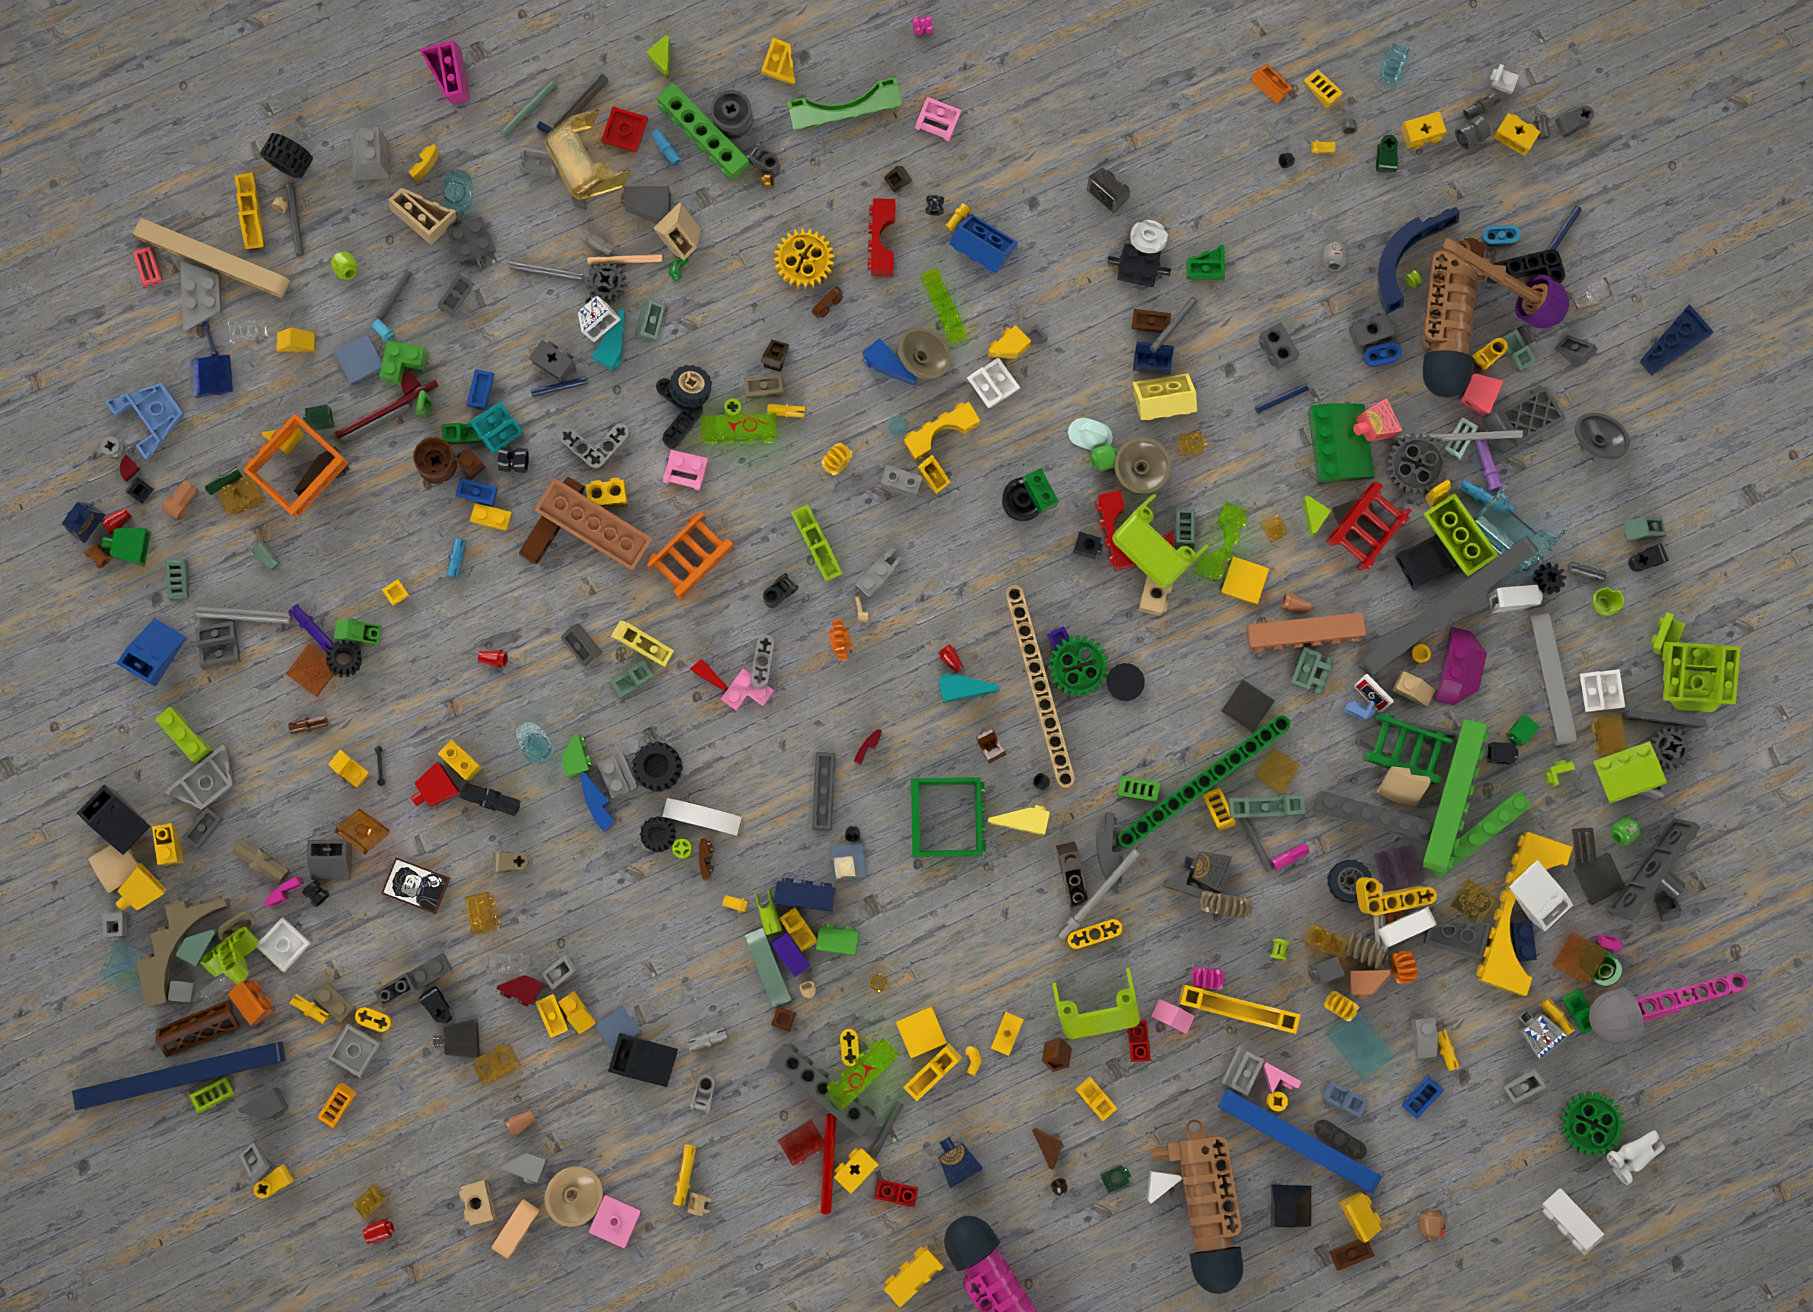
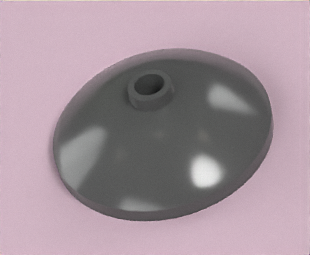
M1588 413L1581 416L1575 424L1577 440L1586 451L1594 456L1604 459H1617L1622 457L1630 447V438L1625 428L1618 421L1607 415Z

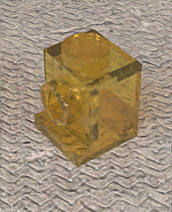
M1202 432L1180 433L1178 436L1180 456L1203 454L1204 448H1207L1206 436L1202 437ZM1190 440H1196L1197 444L1192 445Z

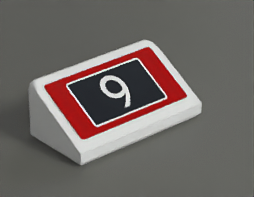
M1365 674L1354 684V688L1368 702H1375L1373 707L1380 713L1394 702L1368 674Z

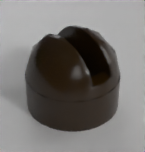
M1059 1178L1051 1183V1188L1055 1195L1061 1196L1062 1193L1066 1194L1068 1189L1065 1179Z

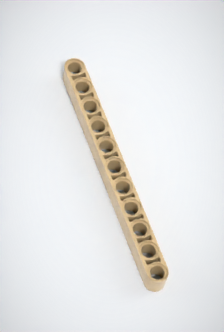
M1012 585L1006 592L1007 606L1055 780L1060 788L1067 789L1074 783L1072 766L1022 588ZM1016 591L1020 597L1013 600L1010 598L1009 593ZM1015 610H1023L1025 613L1024 617H1016L1014 614ZM1025 627L1029 629L1030 634L1022 636L1019 630ZM1032 646L1035 652L1031 655L1026 654L1024 648ZM1037 664L1040 671L1032 673L1029 666ZM1041 682L1044 684L1045 689L1039 692L1035 689L1034 685ZM1047 701L1050 704V708L1043 710L1040 708L1039 703ZM1052 719L1055 722V727L1047 728L1045 721ZM1058 738L1060 745L1058 747L1051 746L1050 739ZM1057 756H1062L1065 759L1063 766L1055 763ZM1068 775L1070 783L1062 784L1060 776Z

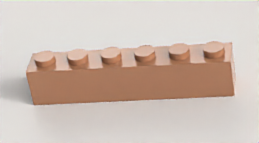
M1363 613L1248 624L1246 627L1248 649L1254 650V652L1266 651L1265 648L1283 650L1285 649L1284 646L1302 648L1304 644L1321 646L1323 642L1340 644L1342 640L1359 642L1361 638L1366 636Z

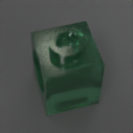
M1122 1164L1099 1173L1108 1193L1130 1184L1128 1179L1131 1178L1127 1166L1123 1167ZM1114 1172L1121 1173L1122 1178L1118 1183H1114L1111 1180V1175Z

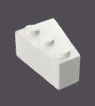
M1561 1188L1542 1204L1544 1209L1542 1212L1549 1220L1553 1219L1560 1232L1565 1236L1567 1235L1572 1244L1584 1256L1602 1241L1604 1233Z

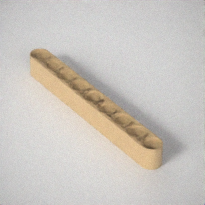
M139 218L132 233L133 237L280 298H283L290 283L288 278L143 218Z

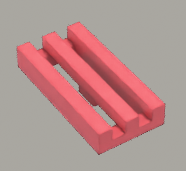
M148 246L133 251L143 286L146 288L150 284L155 285L156 282H163L153 248ZM146 252L149 253L151 263L156 275L155 278L153 276ZM139 254L143 256L149 280L146 279Z

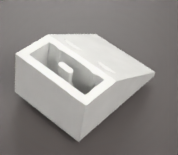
M1539 861L1533 863L1509 886L1528 919L1545 932L1573 906L1564 890Z

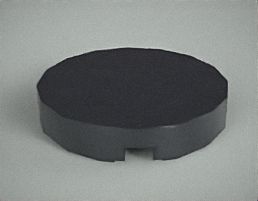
M1122 663L1112 668L1106 681L1107 689L1112 697L1125 702L1140 696L1145 684L1141 670L1129 663Z

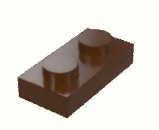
M1134 309L1131 329L1162 333L1170 324L1171 313Z
M1359 1239L1329 1251L1337 1271L1374 1257L1369 1241L1363 1242Z

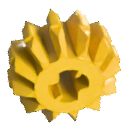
M842 443L835 444L824 456L821 463L822 467L832 475L839 474L850 462L852 451Z
M1331 991L1324 1003L1325 1008L1346 1021H1351L1359 1009L1358 1004L1337 991Z

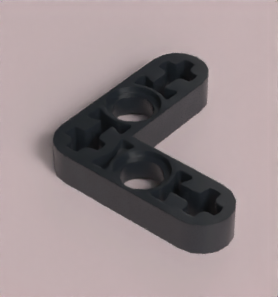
M662 378L656 384L657 392L681 410L676 419L664 432L662 438L666 447L675 448L703 414V407L700 405L698 407L699 412L692 413L691 418L693 420L691 421L688 417L692 412L690 407H683L677 404L672 399V396L668 397L670 394L667 390L662 391V384H668V388L670 384L669 379ZM680 420L688 421V426L685 429L678 427ZM675 428L679 433H681V435L677 433L674 436L676 441H671L670 443H668L669 440L667 437H672L675 434V431L673 430Z

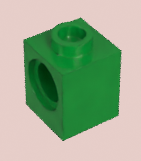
M1524 714L1518 718L1506 735L1509 736V740L1512 743H1515L1517 746H1523L1531 739L1540 726Z

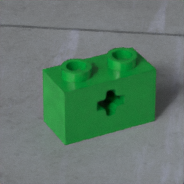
M1042 468L1024 476L1022 482L1039 514L1057 506L1059 501Z

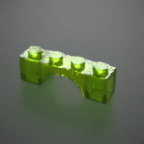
M1228 502L1224 504L1216 522L1224 533V544L1216 552L1203 553L1194 574L1214 583L1218 578L1222 579L1226 570L1223 568L1225 561H1230L1233 551H1230L1233 544H1237L1240 538L1238 531L1240 527L1244 528L1248 517L1245 516L1247 510Z

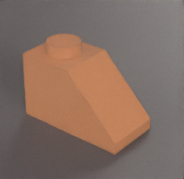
M1350 971L1351 994L1357 995L1358 999L1369 998V994H1375L1394 974V971Z

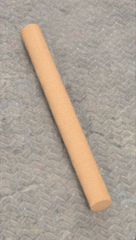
M660 254L588 257L587 262L588 265H600L601 261L603 264H606L607 261H610L611 264L663 262V256Z

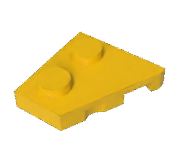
M772 38L761 74L794 86L793 60L789 43Z

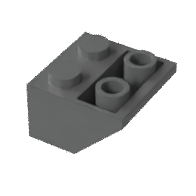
M347 839L307 840V862L311 880H351L352 841Z

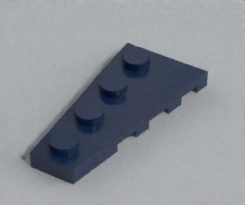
M1689 304L1644 355L1640 363L1653 376L1710 337L1714 331Z

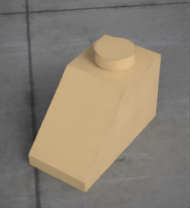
M1403 671L1399 674L1392 692L1428 707L1435 689L1422 679Z

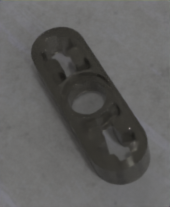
M1319 1119L1315 1122L1313 1129L1317 1136L1354 1159L1365 1157L1367 1148L1364 1143L1328 1120ZM1326 1123V1128L1330 1131H1333V1128L1336 1129L1331 1134L1330 1140L1327 1138L1330 1136L1328 1133H1320V1128H1318L1320 1124L1324 1125ZM1339 1133L1345 1136V1142L1342 1145H1338L1335 1142V1136ZM1350 1139L1353 1140L1350 1143L1353 1146L1357 1147L1360 1145L1361 1154L1357 1153L1354 1155V1150L1350 1147L1347 1148V1151L1344 1149L1348 1146Z

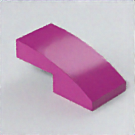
M294 877L279 886L264 902L265 907H273L289 900L286 892L304 885L302 878Z

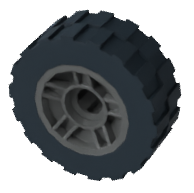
M1348 859L1335 864L1329 871L1327 885L1330 888V893L1336 899L1338 898L1339 901L1347 903L1358 901L1356 892L1357 880L1362 877L1371 878L1372 876L1368 870L1369 868L1363 865L1364 863ZM1347 878L1354 879L1352 885L1347 883ZM1369 882L1366 885L1367 891L1370 888Z

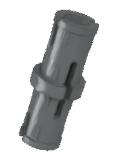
M1493 91L1488 96L1477 99L1476 103L1463 110L1465 118L1471 120L1476 115L1485 113L1488 108L1500 102L1501 97L1499 93Z

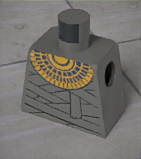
M1199 852L1197 859L1186 856L1183 867L1193 870L1191 879L1220 893L1232 857Z

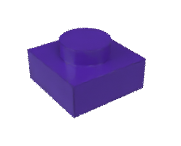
M1064 626L1047 634V638L1054 651L1058 650L1055 644L1062 645L1061 639L1068 642L1069 635Z

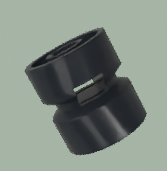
M500 447L498 453L499 471L510 472L514 469L516 473H527L529 465L528 449L516 448V450H513L512 447Z

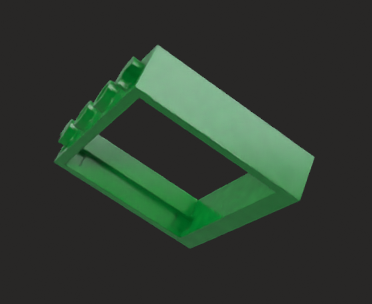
M981 777L911 779L912 857L982 856V852H986V840H982V832H986L985 820L982 821V813H985V801H981V793H985L984 782H981ZM975 785L976 850L920 851L919 786Z

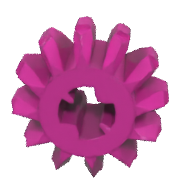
M1195 967L1193 969L1191 980L1194 987L1204 989L1223 988L1225 977L1221 969Z

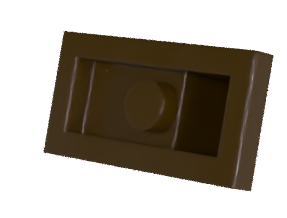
M771 339L762 355L761 363H764V367L780 372L790 344Z

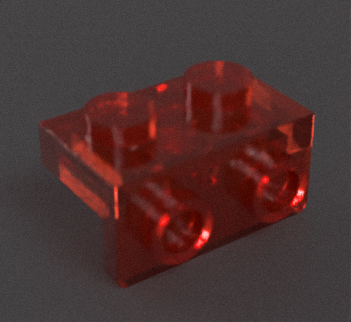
M812 1119L778 1139V1143L789 1158L792 1166L803 1163L807 1157L819 1153L826 1146L823 1136Z

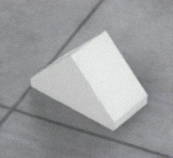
M1150 1171L1147 1200L1153 1203L1182 1179L1180 1175Z

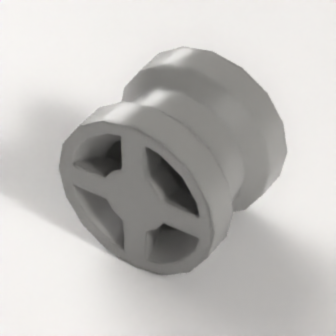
M106 437L100 444L102 452L111 458H118L124 452L123 443L115 437Z

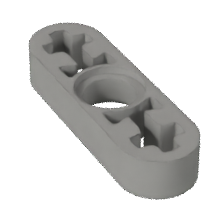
M769 635L760 636L756 644L750 683L753 688L758 690L765 688L769 679L774 649V640ZM764 641H767L768 644L766 653L762 652ZM759 658H765L768 664L766 666H760L758 665L757 660ZM759 671L763 672L761 679L764 680L761 681L760 684L757 683L756 680L758 678Z

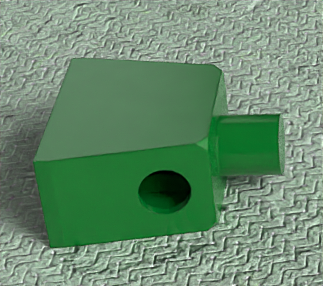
M117 528L114 530L113 537H103L102 547L110 548V555L117 559L145 567L151 531L146 528Z

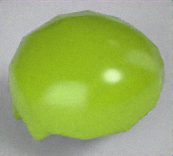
M1609 587L1597 590L1592 597V607L1603 616L1615 615L1624 605V597L1621 591H1613Z

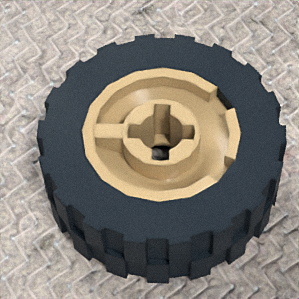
M694 365L680 366L671 376L669 394L677 404L683 407H700L709 398L712 388L711 377L701 367Z

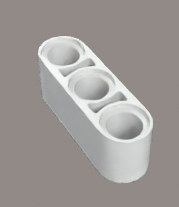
M1427 906L1378 928L1377 931L1386 948L1437 924Z

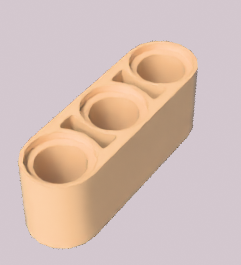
M523 1199L491 1249L509 1259L540 1210Z

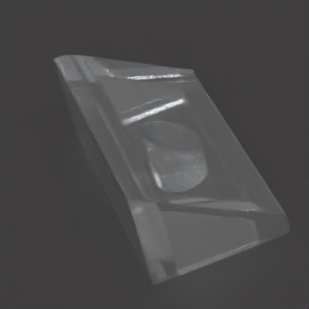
M222 974L198 993L212 1007L228 998V993L236 984L226 974Z

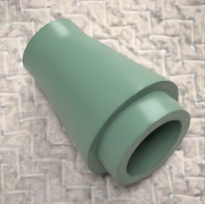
M264 542L259 543L251 551L254 554L253 557L269 567L270 570H273L280 563L269 545Z

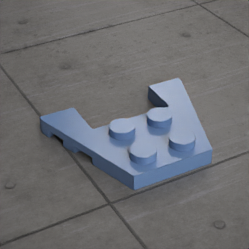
M163 383L139 389L131 394L126 393L118 398L105 400L115 416L133 406L152 435L137 444L136 447L147 461L184 416V412Z

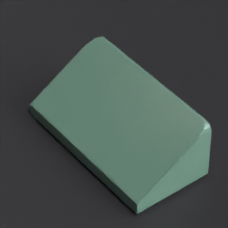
M651 299L644 300L635 336L656 341L666 305Z

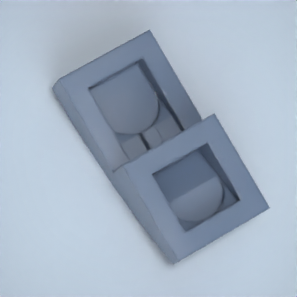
M1332 1081L1328 1082L1321 1099L1359 1118L1368 1102V1099Z

